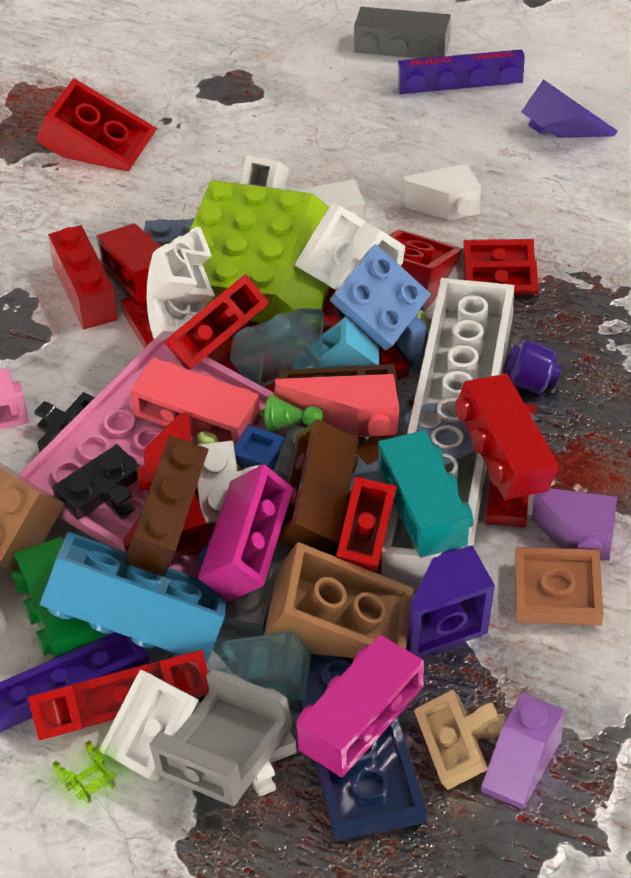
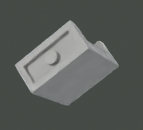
M212 668L206 675L209 686L208 694L177 734L173 737L159 731L149 746L158 775L235 806L293 726L288 700L280 692L272 688L265 689L247 682L236 674H226Z

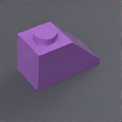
M549 488L547 492L534 494L532 520L560 548L600 550V560L609 561L617 497Z
M522 692L502 727L481 786V792L523 810L561 743L565 710Z

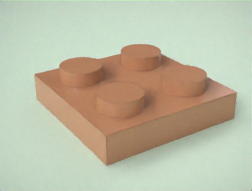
M515 547L516 623L602 626L603 600L600 550Z

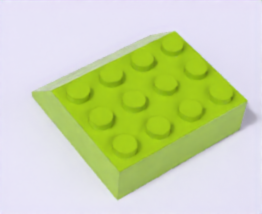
M210 180L189 230L190 232L195 227H201L212 255L203 263L204 270L215 295L206 303V306L246 274L269 301V304L249 321L315 331L330 286L295 266V263L329 207L313 193Z

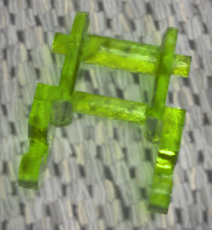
M90 740L84 743V746L94 765L80 774L76 775L73 771L68 772L64 766L61 768L58 760L52 763L56 776L66 789L70 791L74 788L77 791L76 797L78 800L83 799L87 804L92 802L90 795L105 785H108L111 789L116 787L114 781L116 774L113 771L109 772L107 770L104 755L97 746H93ZM94 772L99 774L100 778L87 786H84L81 780Z

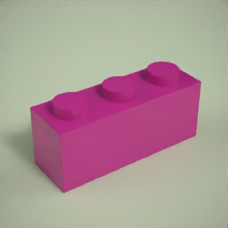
M265 464L230 481L198 576L199 580L228 602L264 586L293 491L291 485Z
M379 635L369 647H363L358 651L352 665L342 676H335L330 681L325 694L313 706H307L300 713L296 722L298 750L343 778L424 688V660Z

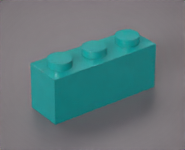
M426 430L378 441L379 472L386 484L397 486L393 502L419 558L468 546L469 527L474 525L473 514L467 502L462 503L458 496L459 490L454 474H447L444 468V458L439 445L432 444Z

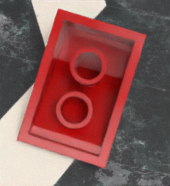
M73 78L46 114L35 141L63 158L129 172L157 128Z
M398 229L389 234V236L405 246L401 267L431 293L421 307V310L434 302L438 295L441 278L449 277L462 255L463 248Z

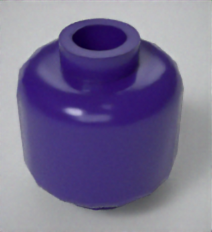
M524 340L519 346L512 345L503 373H508L516 388L539 395L545 391L548 385L555 387L562 366L556 364L557 353L553 348L531 340Z

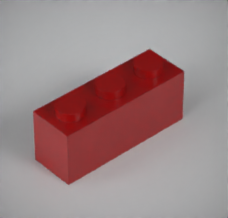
M135 223L96 235L103 267L140 304L146 303L147 281L152 254L163 245L157 244L148 232L145 233Z
M83 226L67 227L60 231L49 233L53 266L83 330L117 321L113 286Z
M508 373L465 381L455 403V412L458 420L464 423L471 436L474 450L481 455L487 466L491 482L497 485L504 500L547 492L560 466Z

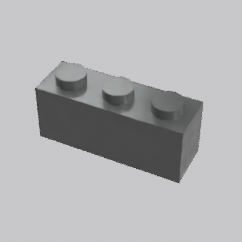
M360 7L354 24V53L420 59L446 56L450 43L451 14Z

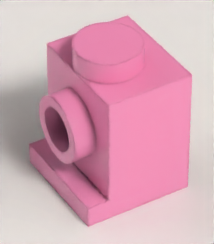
M9 367L0 369V429L29 423L20 381L12 382Z

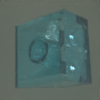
M299 308L286 314L276 315L272 319L255 326L241 329L233 334L230 361L242 376L260 386L268 385L275 382V379H279V370L311 369L319 366L324 322L323 311L321 309Z

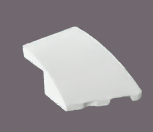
M332 201L296 261L295 266L337 291L373 245H378L400 266L403 263L405 246Z
M201 227L193 228L187 234L179 236L171 243L161 246L152 254L147 281V312L154 339L166 340L206 307V303L215 296L203 267V263L212 255Z

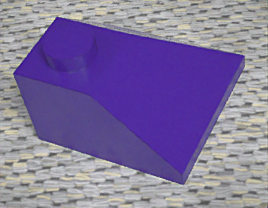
M544 79L521 111V113L531 119L528 126L543 136L547 131L557 138L613 137L618 132Z
M473 545L459 550L450 549L432 558L410 605L407 651L422 657L488 634L495 584Z

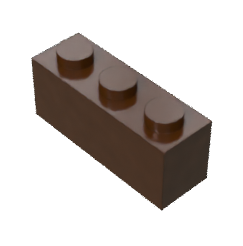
M319 419L313 421L296 436L287 477V483L293 487V491L277 541L290 547H294L299 542L324 553L339 545L344 513L351 496V490H349L351 476L358 465V456H356L358 438Z
M171 435L168 436L124 561L125 564L165 577L175 554L209 450L208 448Z

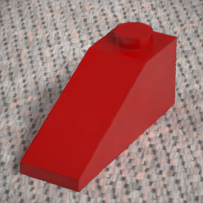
M244 274L163 342L186 369L191 370L265 308L269 301L250 278Z

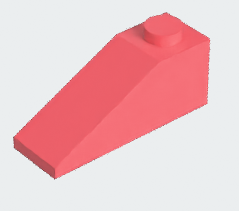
M394 374L275 379V395L279 399L301 410H305L309 406H317L322 410L323 422L352 436L397 435L399 402Z

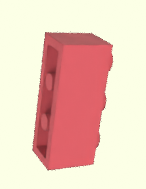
M154 357L130 390L134 416L167 427L179 414L189 413L191 436L195 438L198 433L207 431L215 434L218 442L233 441L235 447L248 424L256 427L260 421L259 394L253 393L247 388L236 387L216 380L210 375H202L182 368L176 363L165 362Z

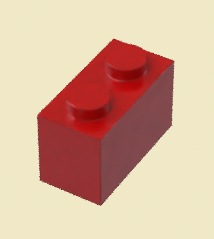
M355 476L336 554L337 558L372 572H377L397 486Z

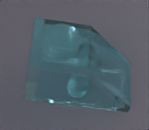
M292 632L215 642L213 651L243 680L265 689L272 688L285 696L288 702L305 700L311 652Z

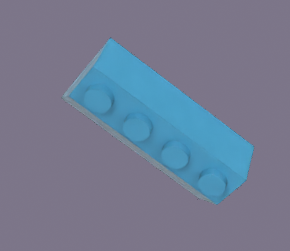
M67 532L41 599V606L48 608L51 614L59 618L72 619L75 617L89 622L90 626L99 632L106 634L117 632L131 637V640L141 647L155 648L157 646L171 651L174 657L203 649L207 664L225 618L226 599L194 576L168 568L165 577L125 564L127 552Z

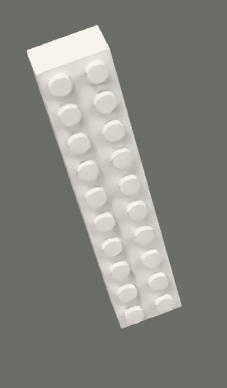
M441 278L407 434L417 432L418 424L431 428L439 425L441 420L450 423L460 422L455 412V403L461 392L459 389L463 387L464 382L503 374L513 317L515 285ZM428 403L438 405L437 413L433 411L421 412V408ZM441 409L445 410L451 417L444 415ZM444 425L432 432L431 440L434 445L438 444L442 449H454L462 444L463 433L457 427ZM449 430L457 433L459 440L453 445H443L437 442L435 436L441 431ZM476 451L457 460L448 454H443V457L452 461L445 465L444 468L447 474H454L459 490L458 496L462 503L467 502L473 514L474 525L469 527L468 546L474 545L487 466L481 455ZM393 502L381 552L382 576L418 589L432 558L439 556L443 552L419 558Z

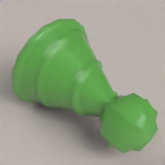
M275 394L268 397L265 409H261L259 413L260 417H264L266 430L271 433L289 425H294L302 420L303 423L309 426L316 419L322 421L323 418L322 410L317 406H309L305 410H301L279 399Z

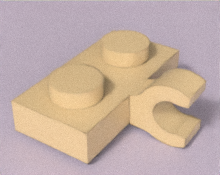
M452 689L414 709L440 782L447 790L488 770L477 740L499 737L505 723L502 714L497 713L493 703L485 704L467 716L460 697Z

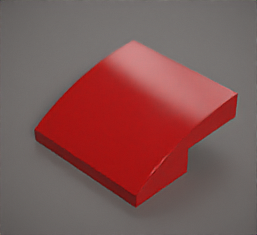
M534 239L463 241L465 280L515 285L514 295L538 294Z

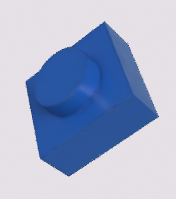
M248 424L234 447L236 464L244 468L265 464L272 470L285 443V437Z

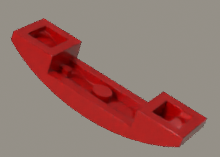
M203 649L29 696L28 701L38 740L41 741L114 720L140 669L195 698L207 695L209 686L206 675L209 672Z

